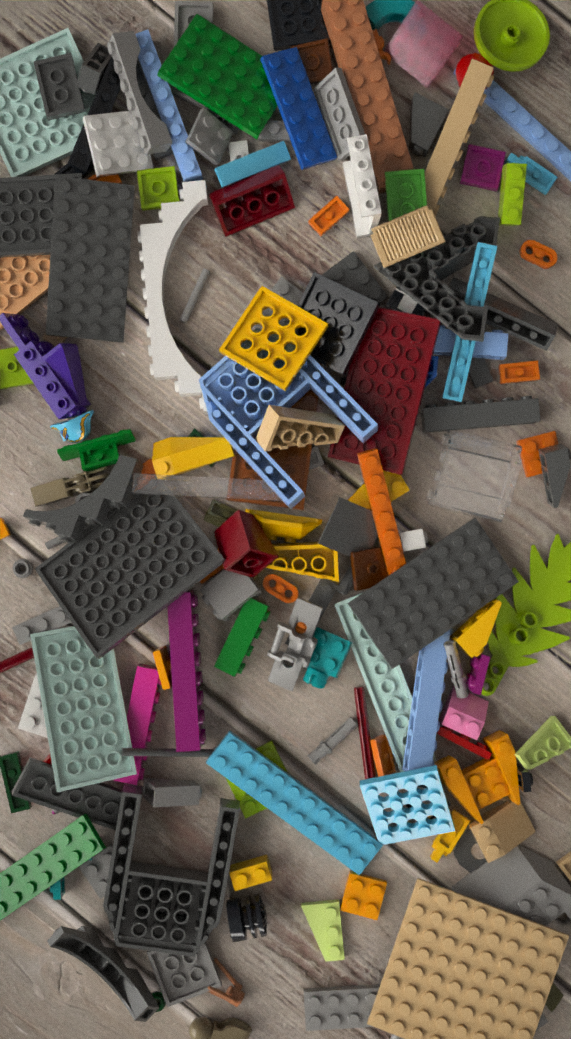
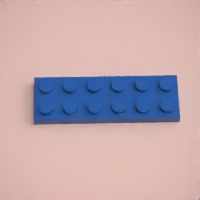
M297 47L262 56L260 59L301 170L335 160L337 158L335 149Z

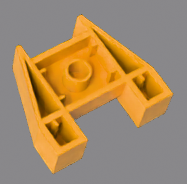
M500 730L483 738L485 745L488 747L487 750L492 753L489 760L484 758L462 770L457 759L450 755L434 762V765H437L442 784L466 811L481 824L484 822L479 810L505 796H508L509 800L513 803L520 805L515 750L508 734Z

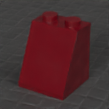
M238 510L214 531L219 552L225 559L223 562L224 570L254 578L279 557L253 514Z

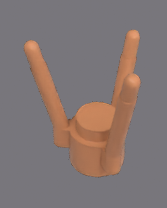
M214 958V962L232 982L234 987L229 986L224 993L212 986H208V990H210L208 992L238 1007L245 995L241 991L243 986L232 977L217 958Z

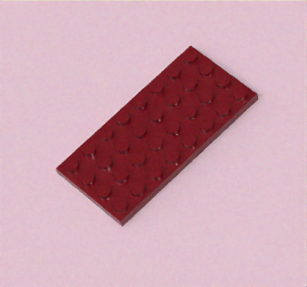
M384 308L378 309L349 367L344 390L378 424V431L363 444L345 425L338 443L330 445L328 457L360 465L357 453L376 448L378 449L383 471L403 475L441 325L438 319Z

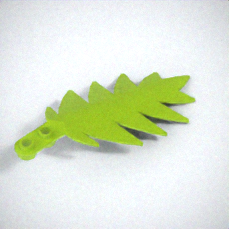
M559 534L555 535L551 545L547 568L536 546H531V588L515 567L512 568L513 574L519 581L512 586L515 610L503 594L496 597L502 604L495 620L497 638L491 631L488 639V647L493 656L489 661L484 683H487L489 687L487 690L483 687L481 692L484 696H490L495 692L509 666L523 667L538 662L537 659L523 657L524 655L555 647L570 639L569 636L541 629L571 621V609L555 605L571 600V583L568 582L571 580V541L564 547ZM493 667H496L498 670L496 674L493 672Z

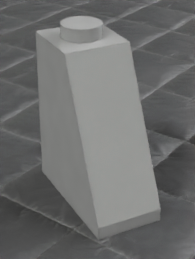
M144 778L143 798L153 807L199 805L202 790L195 781Z

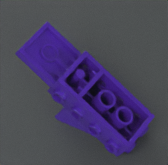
M2 313L0 315V322L19 349L14 356L58 420L74 418L88 411L86 408L91 403L86 397L77 344L59 343L54 347L50 342L39 341V336L28 326L29 322L23 315Z

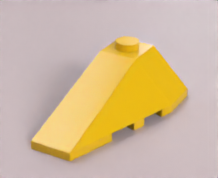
M169 437L153 443L152 463L157 479L161 480L234 457L235 454L232 445L224 437Z

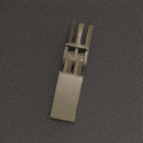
M108 466L84 471L74 475V478L71 479L61 478L30 488L35 507L74 497L73 494L75 493L81 494L95 491L102 484H95V482L105 480L110 473L95 477L92 475L109 470Z

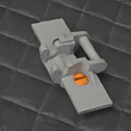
M298 597L288 624L278 622V631L271 650H268L267 653L269 657L275 659L268 679L269 682L293 691L302 665L304 668L309 667L310 659L317 645V639L313 636L323 607ZM287 632L290 634L289 639H291L285 652L279 651L284 634ZM284 660L294 663V665L291 667L287 666Z

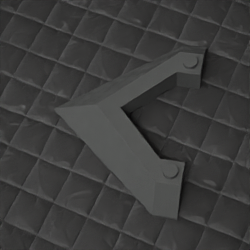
M477 217L474 219V222L468 225L462 224L451 229V233L444 235L445 243L386 268H383L382 263L379 262L374 265V268L461 339L483 342L488 307L467 305L463 300L460 301L455 296V292L446 283L443 284L441 280L473 262L478 242L496 246L500 218Z

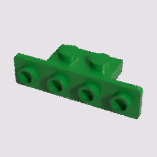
M131 429L120 430L110 435H102L92 440H84L74 445H66L63 448L57 449V453L62 461L80 457L82 470L91 471L116 464L120 456L118 446L135 442L136 439Z

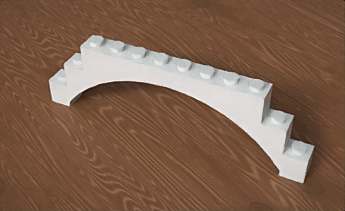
M199 180L182 182L183 189H179L181 201L161 203L162 210H158L159 221L162 223L140 224V231H137L138 242L142 243L139 257L140 262L144 264V269H141L142 281H145L146 288H143V298L147 300V307H144L145 318L149 319V326H146L147 337L151 339V345H148L149 357L152 356L153 364H150L151 376L154 375L156 380L178 379V381H174L175 391L179 392L181 397L202 395L199 398L200 409H204L205 414H208L199 383L201 376L185 360L178 349L167 321L164 303L166 270L174 245L190 219L203 206L208 205L206 181Z

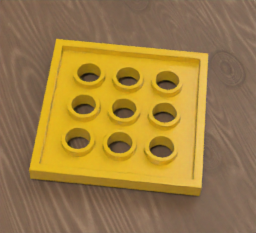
M261 286L219 351L286 391L328 328V323ZM265 309H272L273 314L266 317L263 315ZM282 318L290 320L286 326H281L279 321ZM254 325H261L263 328L260 332L255 333L252 331ZM300 327L306 329V333L302 336H298L295 333ZM277 334L279 339L276 342H270L268 340L269 336ZM246 340L252 342L251 347L248 349L241 347V344ZM287 344H294L296 348L292 352H287L285 346ZM261 350L268 351V356L264 359L258 357V353ZM277 360L285 362L282 368L274 367V363Z

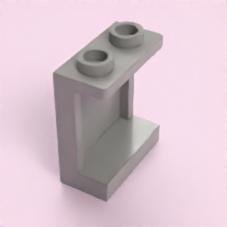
M223 570L200 589L203 593L201 598L208 606L211 604L215 609L212 611L218 620L222 619L226 622L230 620L228 617L253 596L257 598L262 594V591L251 577Z

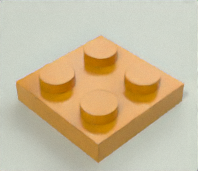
M349 871L340 911L378 920L387 881L364 874L358 875L353 871Z

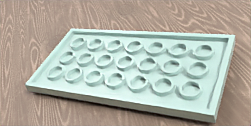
M74 626L30 634L56 791L62 792L136 775L134 756H122L121 754L122 748H132L114 648L98 660Z

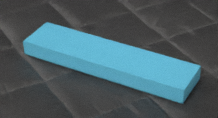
M281 141L219 166L214 170L223 188L276 165L291 160L285 142Z

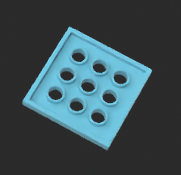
M437 765L360 780V788L378 842L382 845L455 831ZM419 785L427 786L425 789L417 788ZM400 789L408 790L405 793L398 792ZM387 793L389 795L386 797H382L379 794ZM425 800L431 801L430 804H423L422 802ZM410 804L412 807L405 808L403 805ZM391 808L393 811L386 812L384 809ZM433 815L436 818L428 819L427 817ZM415 819L416 822L410 823L408 820ZM390 823H396L397 826L392 827V826H389V824H390Z

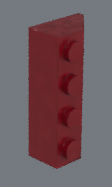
M279 165L208 194L225 237L295 208L286 175Z

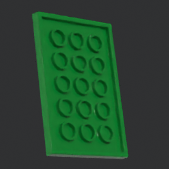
M199 14L195 15L157 74L164 81L255 139H258L278 107L260 60L262 55Z

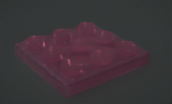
M416 0L384 52H387L391 60L423 86L429 88L464 36L421 1Z

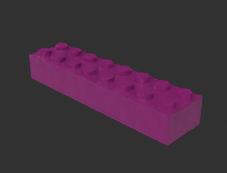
M194 590L185 592L167 606L176 752L200 751L206 740V729H202L205 721V710H201L202 702H204V692L200 690L201 683H203L202 671H199L202 659L201 652L197 650V646L200 644V633H196V627L199 625V614H195V607L198 606V596L194 594Z

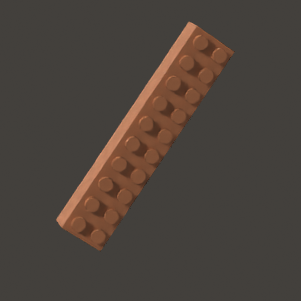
M322 0L321 12L338 68H342L365 134H367L379 195L386 192L385 172L414 169L364 1Z

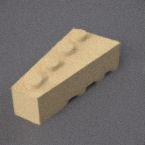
M268 405L255 440L264 451H272V448L288 449L289 446L306 447L307 444L338 443L345 425L333 414Z

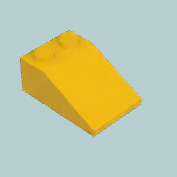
M493 599L477 610L450 636L452 640L456 641L459 648L471 658L474 656L478 657L484 651L483 647L488 642L502 604L497 599Z

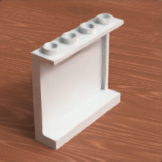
M367 134L347 138L351 161L343 162L356 238L374 234L371 229L378 226L382 214Z

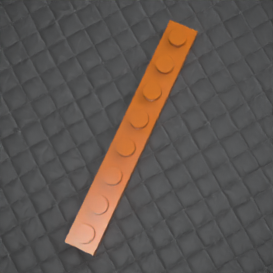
M374 448L357 453L389 576L405 565L406 561L378 449Z

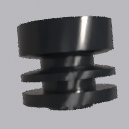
M254 894L255 904H253L251 896H247L246 906H243L240 898L227 900V918L233 943L247 940V930L251 931L253 938H257V928H259L261 937L267 936V913L260 894Z

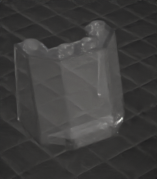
M454 430L447 431V434H443L441 445H444L443 449L445 451L442 450L439 456L441 466L440 470L437 469L434 475L436 485L427 492L426 500H428V505L493 523L502 522L506 507H509L519 475L522 461L519 458L522 446Z

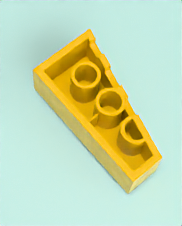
M383 471L391 502L410 491L401 475ZM363 483L348 501L371 510L365 483Z
M318 542L272 544L279 557L266 568L339 582L338 551L322 546Z

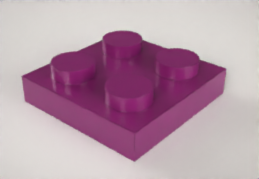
M469 144L459 184L497 192L506 152Z
M483 652L478 657H470L469 665L471 669L470 673L466 674L465 680L467 689L478 695H481L490 661V656Z

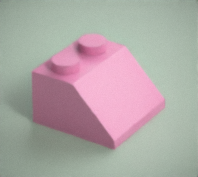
M453 685L438 720L441 725L478 740L485 724L489 701L471 693L465 698H457L455 686Z

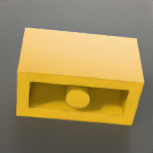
M267 854L230 865L229 874L234 891L272 881V869Z

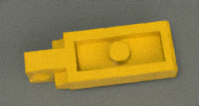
M455 809L451 811L455 831L438 834L433 840L431 847L434 850L430 857L437 863L442 855L447 856L452 852L470 822V819Z

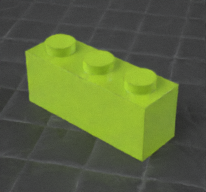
M506 163L503 165L498 211L499 225H521L527 164Z

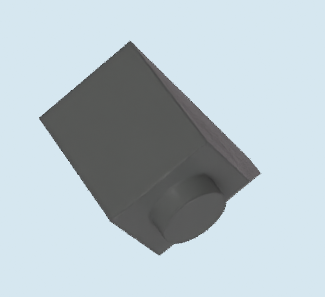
M97 43L81 65L76 86L86 93L95 94L112 57L106 46Z
M561 443L538 449L547 502L553 508L559 506L570 470L571 452L569 448Z

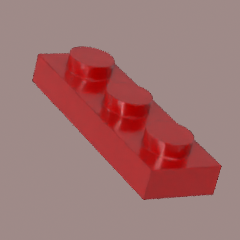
M444 725L436 732L438 735L487 760L492 755V753L487 751V746L479 742L475 745L469 742L470 737L462 733L457 736L452 733L453 729Z

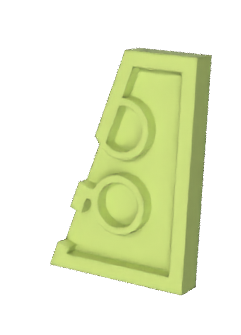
M550 716L514 755L526 770H531L549 761L550 758L556 755L559 756L564 751L571 749V736L556 716Z
M339 899L301 903L302 910L325 961L345 960Z

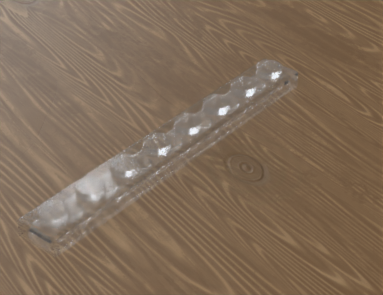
M133 473V494L282 501L264 480Z

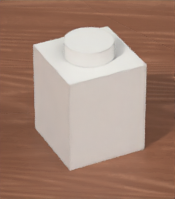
M423 528L399 532L403 552L426 548L425 543H428L427 533L423 532Z

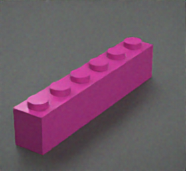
M139 664L136 669L127 714L132 748H146L147 742H151L153 731L150 730V726L156 719L157 712L154 711L155 704L159 703L160 693L158 692V687L161 685L157 667ZM134 756L137 774L114 779V781L137 785L139 780H143L145 768H142L143 761H147L148 756Z

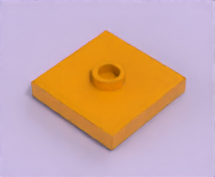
M165 645L153 652L162 689L164 690L172 687L171 660Z

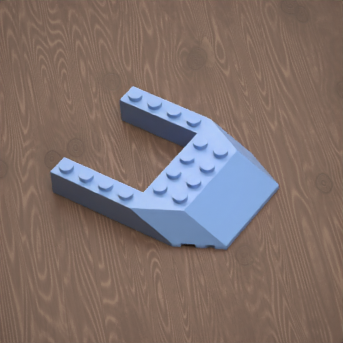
M256 328L253 332L258 333L262 329ZM272 334L269 336L268 340L270 342H276L279 339V336L276 334ZM246 340L241 344V347L248 349L251 347L252 342ZM287 344L285 346L287 352H292L296 348L294 344ZM261 350L258 353V357L261 359L268 356V351ZM309 355L286 391L227 356H224L199 379L210 422L290 509L305 497L304 492L255 440L268 405L290 408L311 389L363 444L378 431V424L311 355ZM277 360L274 363L276 368H282L285 365L283 360Z

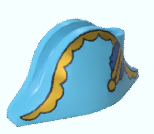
M88 411L74 419L53 424L50 427L61 434L63 441L67 440L71 443H78L89 436L91 431L90 422L94 411Z

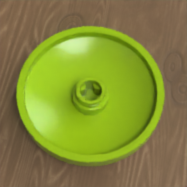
M491 0L485 4L476 18L474 40L480 54L490 64L501 70L517 72L529 69L538 63L548 48L550 31L545 16L532 2L528 0Z

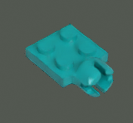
M316 627L313 637L317 639V645L313 651L303 681L307 684H312L315 688L323 689L329 677L338 678L353 642Z

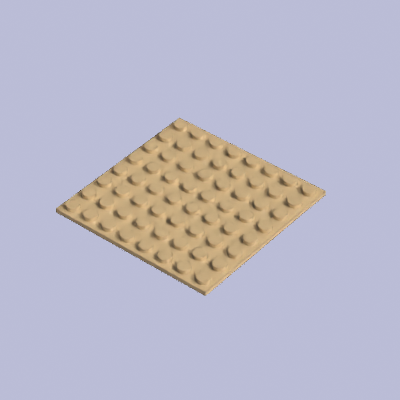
M417 878L367 1024L404 1039H533L569 939V934Z

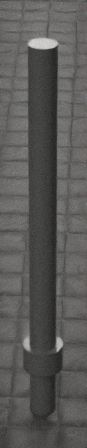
M216 747L185 752H176V749L122 748L121 754L122 756L209 757Z

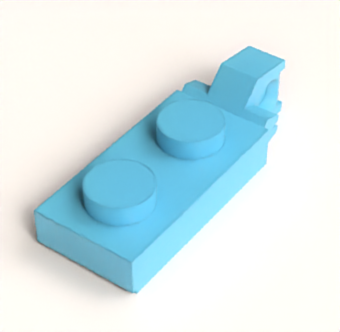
M510 153L504 162L505 164H527L525 182L544 195L548 193L558 178L527 156L521 155L517 157Z

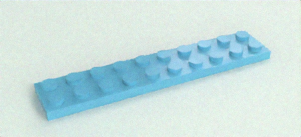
M231 731L226 734L206 760V764L358 875L362 873L383 846L378 842V839Z

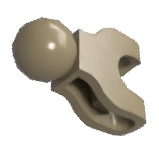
M198 1017L192 1021L189 1027L191 1039H248L252 1032L248 1023L234 1017L227 1018L221 1022L214 1020L213 1023L206 1017Z

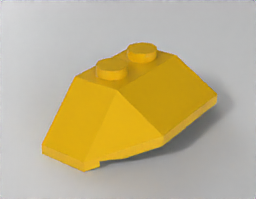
M246 509L245 511L254 515L268 539L277 540V537H284L285 542L296 543V539H302L322 524V519Z

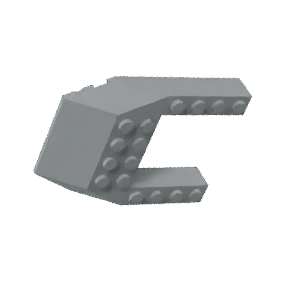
M520 844L506 855L490 863L486 861L452 886V891L545 926L564 912L571 920L570 885L552 861L537 855ZM543 1012L536 1031L548 1022Z

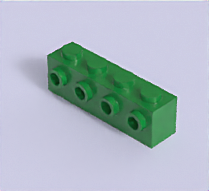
M251 598L243 605L214 665L215 668L233 677L237 676L238 673L242 674L246 666L243 662L246 656L250 657L254 649L252 643L255 638L258 639L263 630L260 626L270 616L269 605L254 598Z

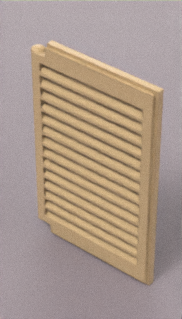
M427 205L372 228L371 230L374 234L370 235L383 268L446 242L433 210H428Z

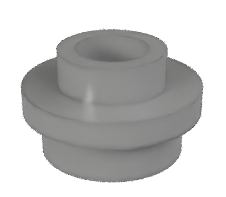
M19 559L13 565V572L19 578H26L32 573V564L26 559ZM22 565L26 566L25 572H22L20 570V567Z

